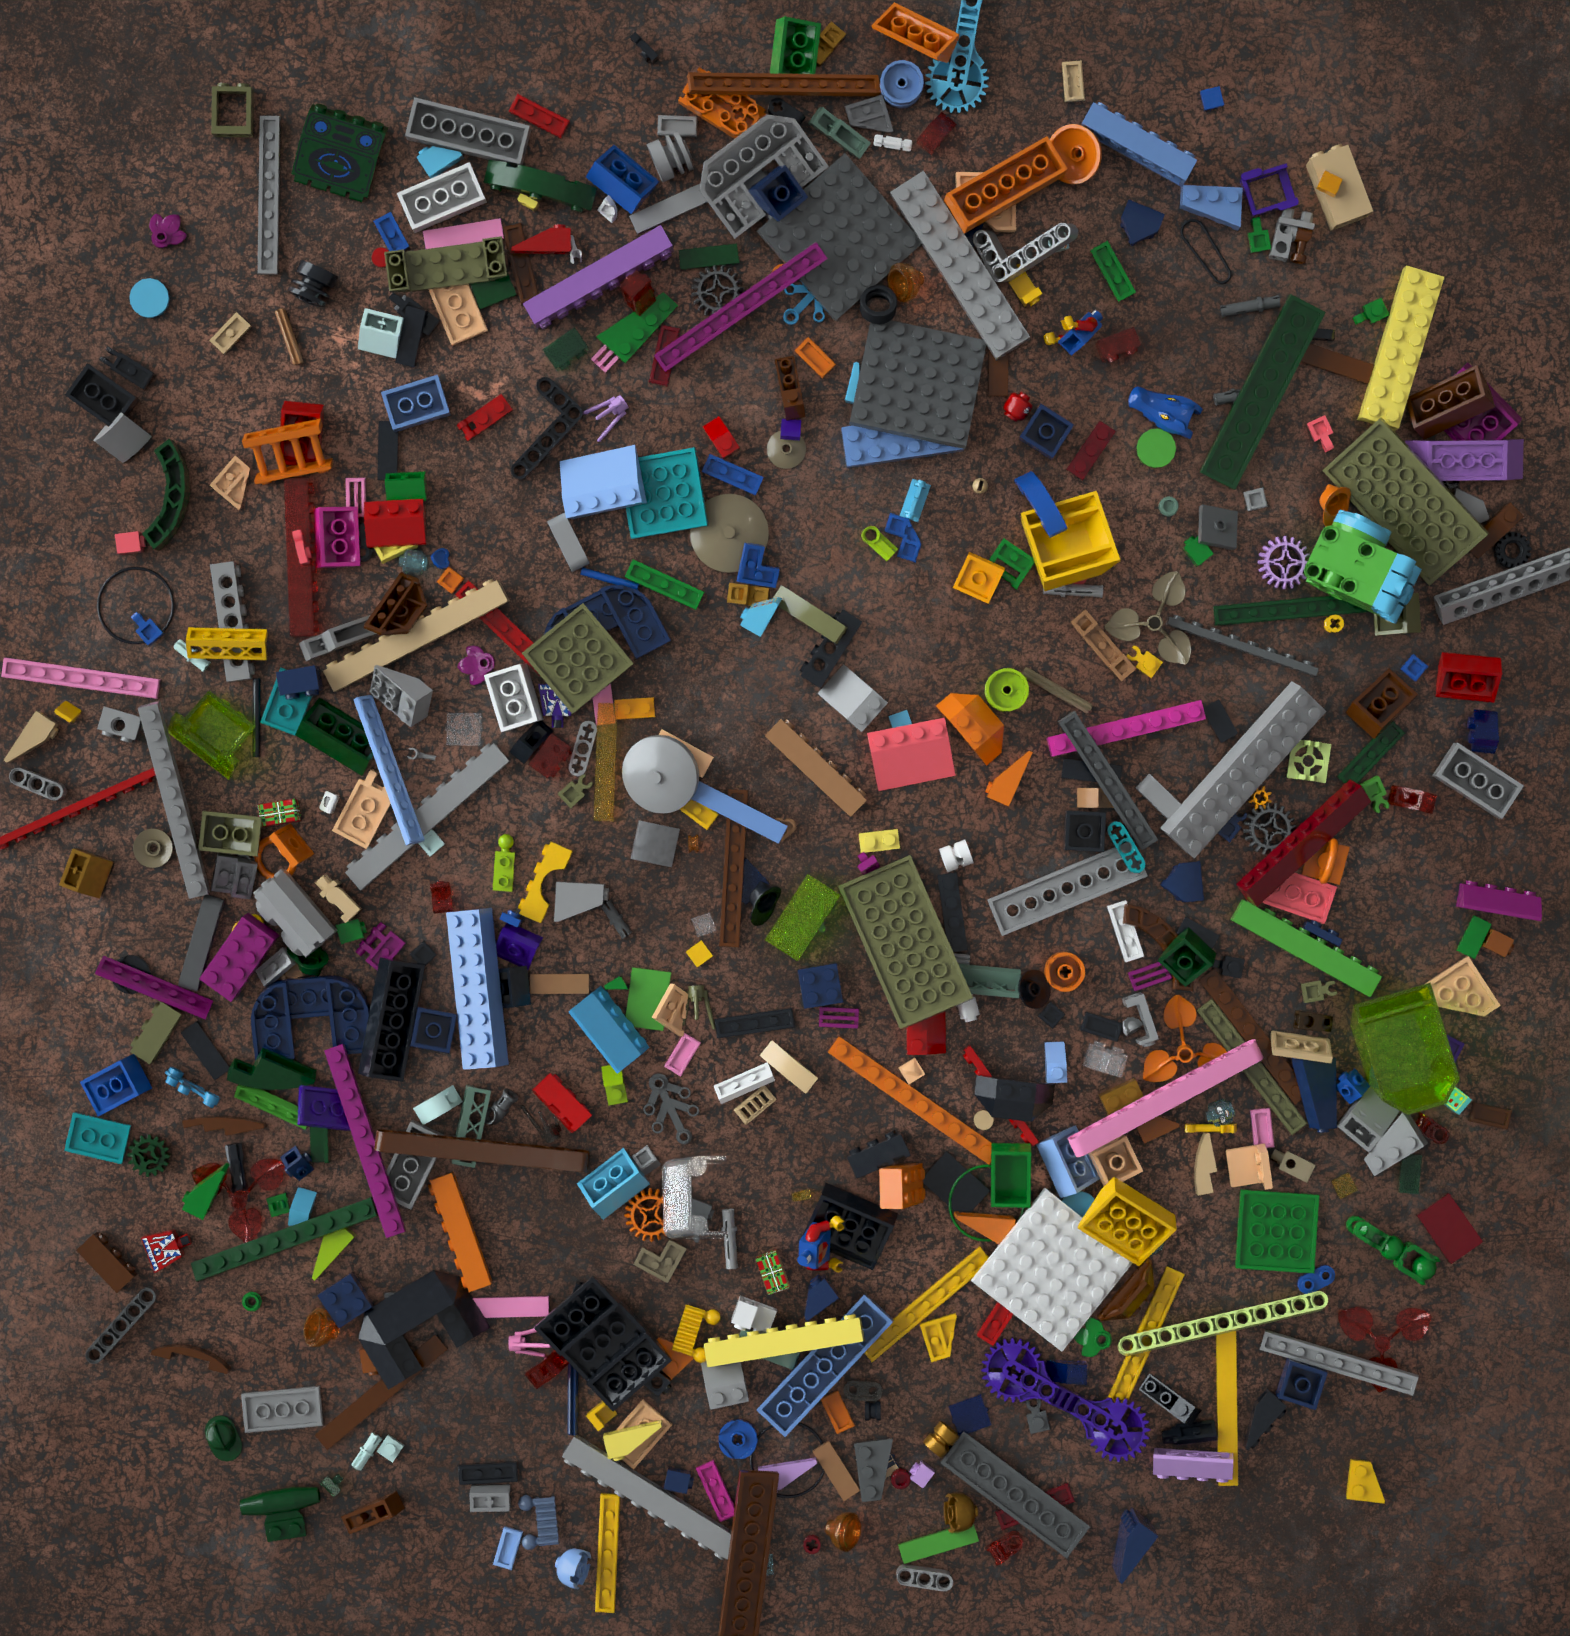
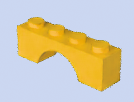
M552 841L549 845L545 844L541 853L544 855L541 863H537L534 869V873H536L534 881H529L526 888L528 895L526 899H521L518 909L521 910L520 915L539 923L543 922L550 906L542 894L543 880L553 870L566 869L573 850Z

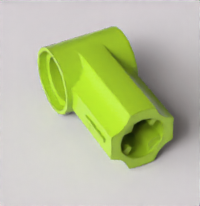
M875 526L866 527L862 531V540L886 562L898 550ZM867 530H873L876 533V538L873 541L866 538Z

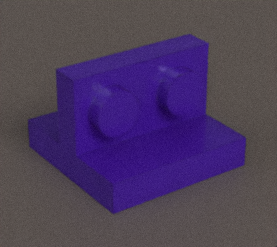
M506 923L496 943L497 956L517 966H527V970H529L543 937L521 927L517 928Z

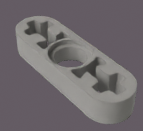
M592 721L583 722L578 731L569 763V771L574 776H581L587 770L598 731L596 724ZM588 724H591V728L594 729V732L589 733L588 738H592L591 743L587 740H580L581 735L585 737L586 731L583 730V727H587ZM580 743H586L589 746L586 754L578 752L577 747ZM575 754L579 757H587L586 761L581 760L580 766L583 767V770H579L578 773H575V769L572 768V765L578 762V759H574Z

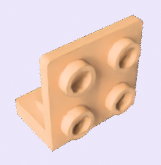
M1265 1144L1226 1150L1231 1187L1263 1183L1265 1190L1273 1188L1269 1155Z

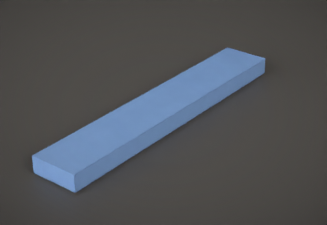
M700 781L692 800L778 844L788 827Z

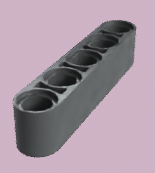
M208 894L204 895L179 979V987L196 992L199 991L202 983L199 978L207 966L225 899Z
M149 1285L143 1288L94 1341L85 1353L86 1360L89 1363L97 1364L103 1360L157 1301L159 1291L156 1287ZM145 1291H150L153 1294L152 1300L145 1298ZM133 1305L139 1307V1315H135L131 1312V1307ZM119 1320L126 1322V1329L119 1328ZM108 1334L113 1337L112 1344H108L105 1341V1335ZM92 1349H97L100 1352V1358L92 1356Z

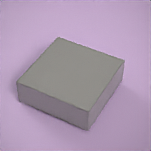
M1263 488L1243 492L1247 511L1268 507Z

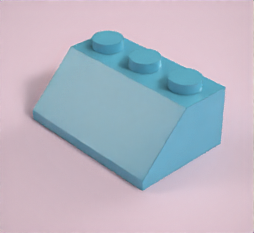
M624 1148L577 1183L592 1209L603 1220L650 1184Z

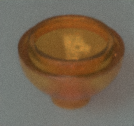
M907 263L892 265L888 274V287L896 294L897 300L900 302H908L914 299L920 290V286L924 283L923 274Z
M316 1308L306 1318L303 1336L308 1346L321 1347L331 1339L335 1340L338 1337L339 1328L327 1310Z
M844 1512L834 1520L827 1522L825 1532L830 1536L831 1542L837 1549L848 1552L858 1543L861 1535V1523L857 1514Z

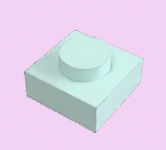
M433 829L424 835L425 840L418 843L430 857L445 845Z
M388 1434L376 1452L393 1463L404 1447V1444Z

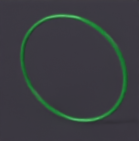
M986 1164L972 1167L959 1176L951 1188L948 1207L951 1219L960 1232L971 1239L990 1242L992 1240L977 1238L966 1233L957 1224L951 1208L952 1194L960 1179L975 1169L991 1168V1165ZM1022 1208L1019 1219L1024 1214L1025 1208Z

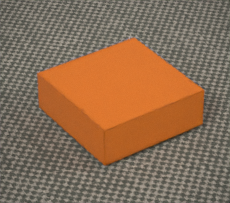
M448 566L437 580V583L453 594L464 578Z

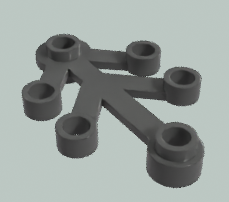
M657 1073L652 1075L649 1080V1087L652 1092L648 1103L643 1108L644 1113L648 1116L654 1114V1105L659 1094L663 1101L656 1122L652 1124V1131L654 1133H661L663 1131V1123L668 1111L677 1130V1141L680 1144H688L692 1139V1133L689 1129L684 1128L676 1109L688 1112L690 1116L694 1117L698 1115L699 1107L695 1104L689 1105L670 1098L667 1090L679 1094L683 1099H687L690 1096L691 1090L688 1087H680L669 1083L664 1074ZM656 1080L662 1081L661 1087L655 1085ZM683 1089L688 1090L689 1094L687 1096L681 1094ZM651 1106L653 1112L647 1113L646 1107ZM691 1107L697 1109L695 1114L690 1113L689 1109ZM655 1124L661 1125L660 1131L654 1129ZM682 1133L687 1134L688 1138L686 1140L680 1138Z

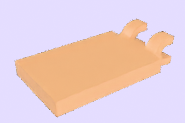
M370 769L365 781L361 778L358 780L332 829L333 832L365 849L369 847L391 805L385 786L382 787L374 783L379 774L374 769Z

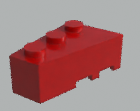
M549 1073L532 1089V1092L570 1133H573L592 1115L583 1103L580 1104L576 1100V1095L569 1088L566 1089L562 1085L563 1081L556 1074L552 1075Z

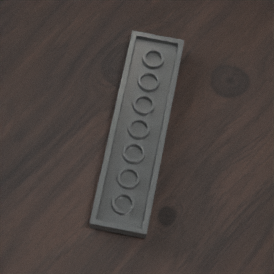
M965 1431L961 1433L960 1438L940 1462L1065 1558L1069 1557L1090 1528V1525Z

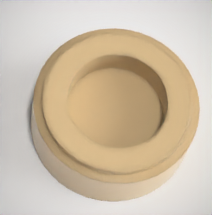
M980 1110L975 1114L974 1124L977 1128L987 1130L993 1125L994 1119L987 1110Z

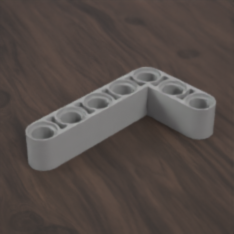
M1060 223L1008 257L993 231H976L973 236V242L993 280L996 282H1010L1074 241L1078 236V228L1071 223ZM1067 227L1069 232L1065 237L1064 230ZM984 235L987 236V241L985 244L983 242ZM1050 238H1051L1052 241H1053L1051 247H1049V245H1048V240H1049ZM1034 248H1035L1036 251H1037V254H1036L1035 257H1033V255H1032V251H1033ZM993 252L996 253V258L994 261L992 259ZM1018 259L1021 261L1019 268L1016 265ZM1002 269H1004L1005 276L1003 278L1001 277Z

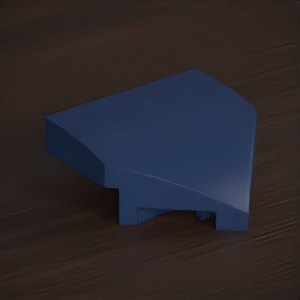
M1128 200L1121 217L1122 222L1120 226L1124 228L1130 245L1133 246L1145 239H1153L1154 235L1159 231L1165 214Z
M1200 861L1179 863L1173 866L1169 876L1160 884L1175 896L1177 901L1194 902L1204 900Z

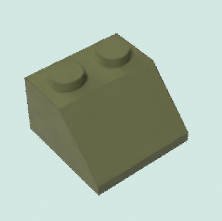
M1413 593L1409 603L1403 606L1404 608L1396 624L1374 614L1375 636L1420 633L1419 593Z

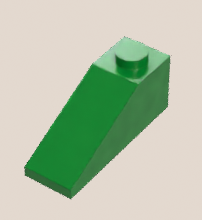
M224 1164L195 1185L191 1192L187 1191L182 1199V1202H184L182 1210L203 1220L210 1211L230 1164Z

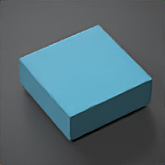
M907 710L888 716L892 728L912 724Z

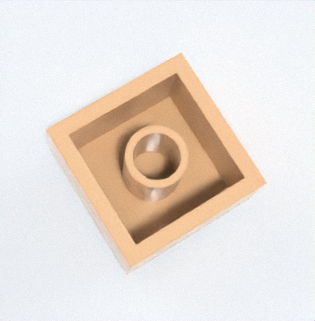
M1124 1134L1088 1153L1103 1186L1113 1177L1123 1182L1143 1172L1131 1144Z

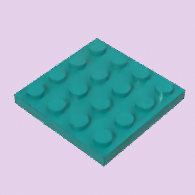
M695 447L638 457L647 503L626 508L631 539L709 526Z

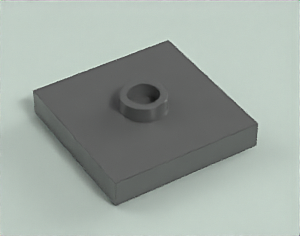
M1204 504L1199 506L1198 543L1235 550L1237 548L1238 511Z

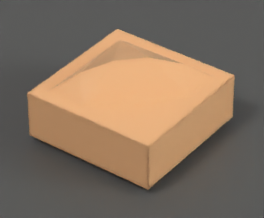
M915 1057L898 1067L908 1084L925 1075Z

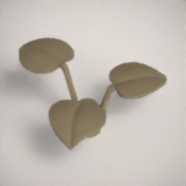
M1174 571L1160 577L1153 586L1152 594L1154 599L1162 601L1157 614L1151 615L1147 622H1138L1139 616L1134 610L1123 608L1114 613L1105 625V629L1112 636L1123 641H1132L1138 638L1141 633L1139 626H1147L1152 631L1159 630L1166 637L1161 639L1158 645L1160 656L1168 662L1186 665L1191 655V645L1188 636L1180 630H1173L1168 635L1162 629L1163 619L1160 616L1165 603L1169 606H1176L1185 598V585L1180 573Z

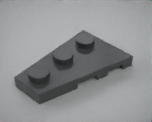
M893 1438L854 1442L862 1502L882 1499Z

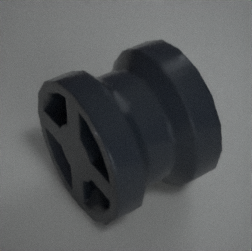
M865 1401V1421L870 1419L881 1421L880 1401L875 1403Z

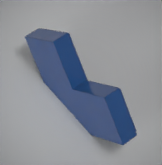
M890 513L884 532L903 538L897 557L916 563L921 542L910 520Z

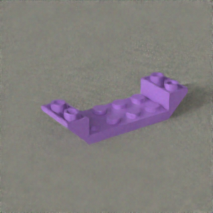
M1524 439L1405 440V443L1440 481L1523 479Z

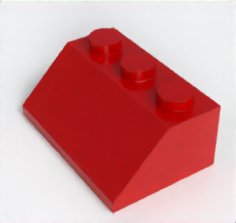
M423 499L364 502L367 548L426 545V509Z
M1442 652L1438 665L1435 696L1494 703L1502 677L1501 658Z
M945 1011L906 1028L907 1055L946 1053Z

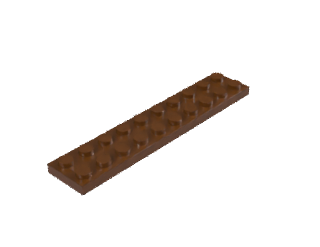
M739 1470L718 1636L759 1635L779 1481L778 1471Z

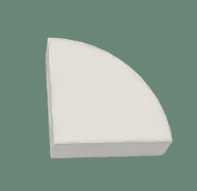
M608 195L597 211L613 223L617 218V207L613 199Z

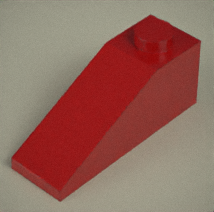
M562 224L554 225V228H549L512 246L510 254L568 255L571 252V228H565V225Z

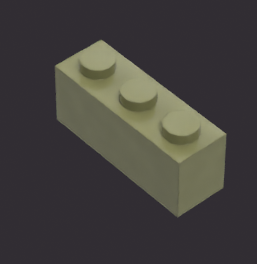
M164 1002L156 1003L151 1011L153 1016L150 1021L147 1019L141 1027L143 1032L140 1037L136 1036L130 1045L133 1047L130 1052L148 1064L154 1063L184 1015L179 1009Z

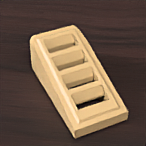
M764 1085L734 1108V1111L744 1124L747 1125L777 1099ZM763 1092L769 1101L766 1102L759 1093ZM757 1097L763 1106L759 1107L754 1098ZM751 1102L757 1111L753 1112L748 1103ZM743 1107L749 1112V1117L741 1110Z

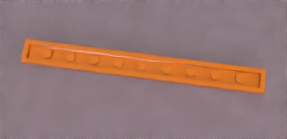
M838 1036L828 1050L829 1054L988 1165L991 1163L992 1142Z

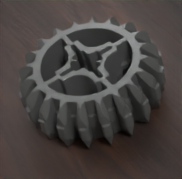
M713 265V272H710V269L707 267L705 268L706 275L701 271L699 272L701 280L699 278L694 279L699 285H692V289L697 292L691 293V296L694 298L698 297L693 303L694 305L701 303L698 311H702L705 308V316L709 312L713 314L722 308V299L725 296L734 293V299L740 295L738 292L744 291V287H738L742 280L735 281L738 274L730 275L732 272L731 268L725 273L723 265L720 267V271H717V266ZM719 277L729 280L733 287L722 286ZM713 278V286L702 291L705 282ZM716 283H718V288L723 290L719 296L720 301H718L716 293L712 294L716 290ZM702 297L713 298L716 301L717 307L708 305Z
M1266 802V809L1259 805V811L1252 808L1251 811L1254 816L1248 814L1247 818L1251 821H1244L1243 823L1249 826V829H1243V833L1250 834L1245 837V840L1252 839L1249 847H1253L1256 844L1255 852H1259L1263 848L1262 855H1266L1268 849L1270 853L1292 833L1291 829L1297 828L1296 825H1290V822H1293L1295 818H1287L1291 812L1286 811L1283 813L1284 806L1277 810V803H1274L1272 808H1270V803ZM1270 812L1267 822L1264 824L1256 823L1261 815ZM1276 814L1282 818L1285 829L1277 826ZM1269 823H1271V827L1276 830H1279V832H1270L1271 834L1269 835L1268 830H1265V828H1261L1260 826L1266 827L1269 826ZM1254 828L1263 832V843L1257 839ZM1275 834L1284 835L1278 843L1269 845Z

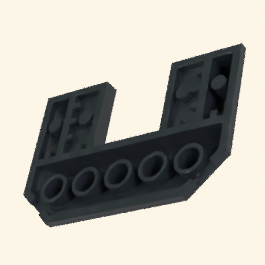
M432 1270L365 1311L358 1339L388 1390L422 1370L421 1365L403 1337V1334L437 1314L456 1348L490 1328L473 1300L472 1295L467 1288L464 1289L460 1276Z

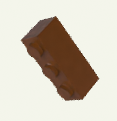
M96 1232L76 1251L118 1293L137 1275L134 1272L136 1269L130 1262L126 1263L121 1258L122 1254L117 1248H112L108 1244L109 1240L106 1236Z

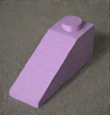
M815 1457L758 1466V1471H778L779 1481L777 1490H781L816 1465L817 1459Z

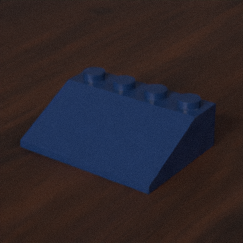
M1133 1507L1130 1510L1126 1509L1120 1517L1121 1522L1112 1567L1121 1584L1124 1583L1159 1537L1151 1521Z

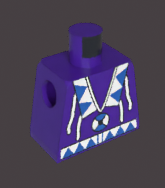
M539 684L543 716H552V728H563L564 716H572V713L548 684Z

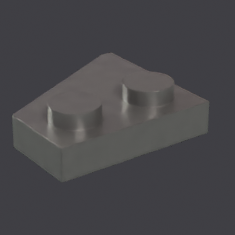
M883 95L845 106L850 126L887 133L893 132Z

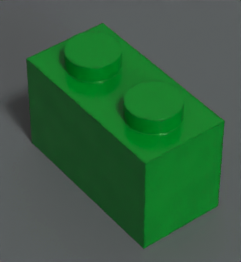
M425 471L386 473V500L423 499L426 501L427 484Z

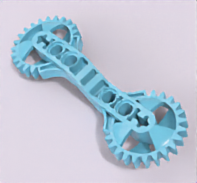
M961 0L956 33L960 34L959 38L962 35L968 36L970 43L968 46L963 47L957 41L951 55L950 65L949 62L945 63L933 59L932 61L935 66H928L932 72L925 75L930 78V81L925 82V84L931 85L927 93L933 92L930 99L937 98L936 106L942 103V110H945L947 106L950 107V113L953 112L954 108H957L958 113H960L961 107L968 111V105L975 108L974 101H982L979 95H986L982 88L988 87L984 80L989 79V77L983 76L987 69L980 68L984 61L978 55L975 48V35L983 0H977L975 6H968L966 0ZM963 55L966 58L964 66H957L955 64L957 56ZM972 60L974 64L970 67V62ZM953 68L965 70L964 74L960 72V79L963 82L959 83L958 86H954V82L951 81L952 78L956 77L957 72H953ZM933 74L947 76V81L934 79ZM967 80L979 82L981 87L966 85ZM950 87L952 90L942 101L940 97ZM960 90L963 91L965 100L967 102L966 104L962 103L959 94Z

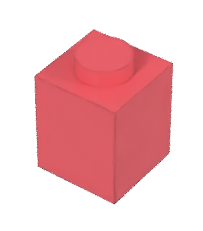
M141 532L115 534L117 554L125 555L144 552L146 539Z

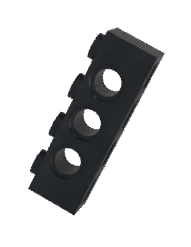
M842 610L841 613L837 611L833 617L847 627L845 636L841 637L839 642L835 644L821 635L820 638L824 640L820 646L815 645L810 653L813 656L810 662L805 661L799 670L802 672V678L821 689L863 623L845 610ZM833 643L836 647L835 652L832 654L826 653L824 650L825 644ZM817 659L825 662L823 670H816L814 668V662Z

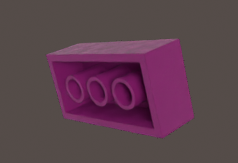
M250 913L245 914L199 979L232 1002L238 997L280 935Z

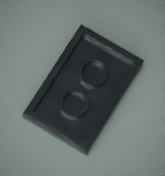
M946 1151L926 1172L923 1183L948 1205L949 1194L953 1184L960 1175L968 1170ZM968 1172L954 1188L951 1208L955 1212L971 1213L990 1190L972 1173Z

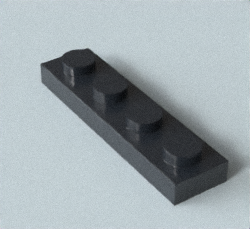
M957 872L937 875L945 935L953 952L968 950Z

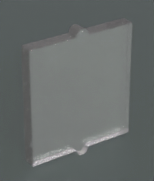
M447 713V727H445V731H447L446 745L481 746V732L483 731V728H481L482 714Z

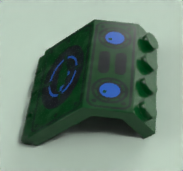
M312 104L300 136L291 173L295 175L294 182L308 185L309 180H312L311 187L327 191L328 186H331L330 193L345 197L346 193L350 192L349 199L363 202L364 197L369 195L379 153L389 127L384 126L381 122L366 121L361 116L355 115L353 117L347 115L342 110L334 111L328 109L323 104Z

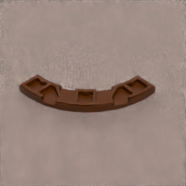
M1124 904L1123 924L1137 927L1149 934L1161 946L1163 951L1178 936L1174 929L1161 917L1142 907ZM1172 975V989L1193 991L1194 981L1185 987Z

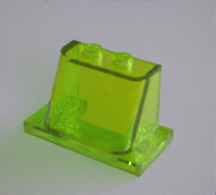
M208 691L185 718L178 712L172 716L168 733L229 780L234 775L239 762L234 756L253 733L256 726L250 723L244 714L239 711L236 712L231 708L226 700L220 699L211 691Z

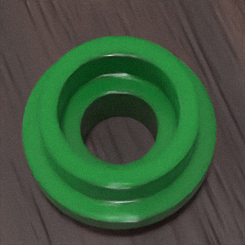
M248 1292L242 1299V1305L247 1311H256L262 1305V1298L257 1292ZM250 1298H254L256 1300V1303L254 1305L249 1303Z

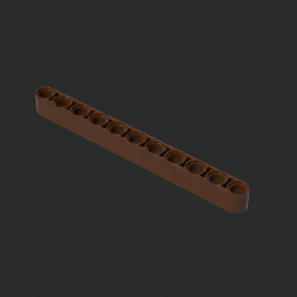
M385 1129L376 1130L374 1146L375 1151L575 1172H587L590 1154L589 1151L581 1149Z

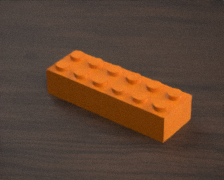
M1048 136L948 192L944 202L965 234L1065 176L1068 169Z

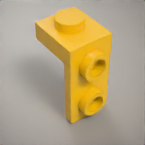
M1026 272L1008 282L1024 307L1027 305L1032 307L1040 301L1042 292L1039 287L1036 288Z

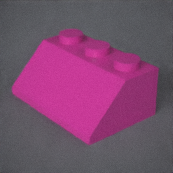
M318 507L314 509L316 567L340 568L360 566L358 507Z

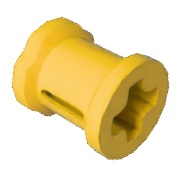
M1331 615L1324 621V628L1329 633L1339 632L1344 627V620L1339 615ZM1330 620H1337V628L1330 627V625L1332 624Z

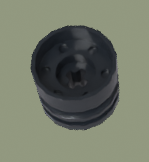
M300 260L295 272L303 278L301 281L292 279L291 282L297 285L298 289L289 286L287 291L296 299L308 305L326 308L327 303L320 300V297L330 299V296L323 290L324 288L334 289L339 277L321 267Z

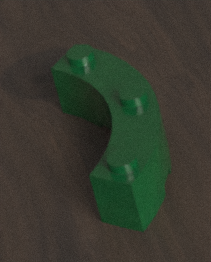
M489 160L483 183L490 185L491 190L501 192L502 189L521 192L529 194L530 198L536 200L545 198L570 206L572 211L582 213L583 210L591 211L597 188L579 181L565 180L566 177L523 165L515 167L510 165V163Z
M168 439L154 450L166 478L164 504L159 516L157 515L154 522L142 533L151 547L157 551H160L167 545L180 528L188 508L190 496L188 468L181 450L175 441Z

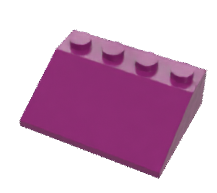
M1467 362L1454 375L1462 371H1465L1471 368L1472 366ZM1488 384L1495 407L1444 431L1454 441L1502 440L1520 423L1522 418Z

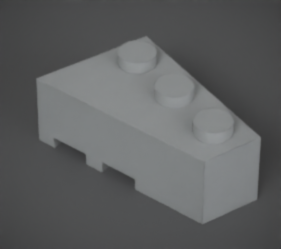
M1405 1110L1364 1158L1374 1176L1428 1144L1408 1110Z

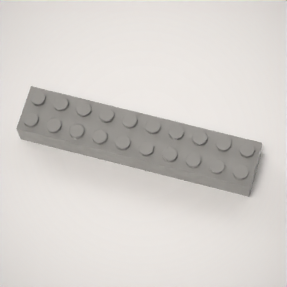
M924 170L892 190L890 196L913 232L917 235L922 246L995 360L997 361L1030 340L1029 334Z
M1291 681L1160 829L1187 854L1195 858L1325 714L1326 710L1301 686Z

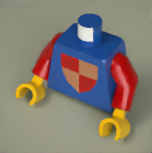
M1098 311L1088 312L1075 322H1073L1072 316L1064 317L1061 323L1063 329L1068 332L1065 335H1059L1058 338H1055L1054 332L1046 333L1043 336L1045 344L1052 345L1058 343L1072 356L1102 327L1100 323L1103 319L1101 313Z
M834 1216L830 1222H812L799 1241L798 1263L812 1271H825L831 1268L837 1273L841 1272L842 1269L837 1267V1265L843 1264L842 1261L837 1258H832L829 1262L828 1260L830 1259L831 1228L834 1227L837 1231H842L845 1228L841 1224L844 1220L839 1216Z

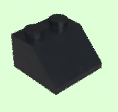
M527 966L498 968L503 1008L531 1005Z

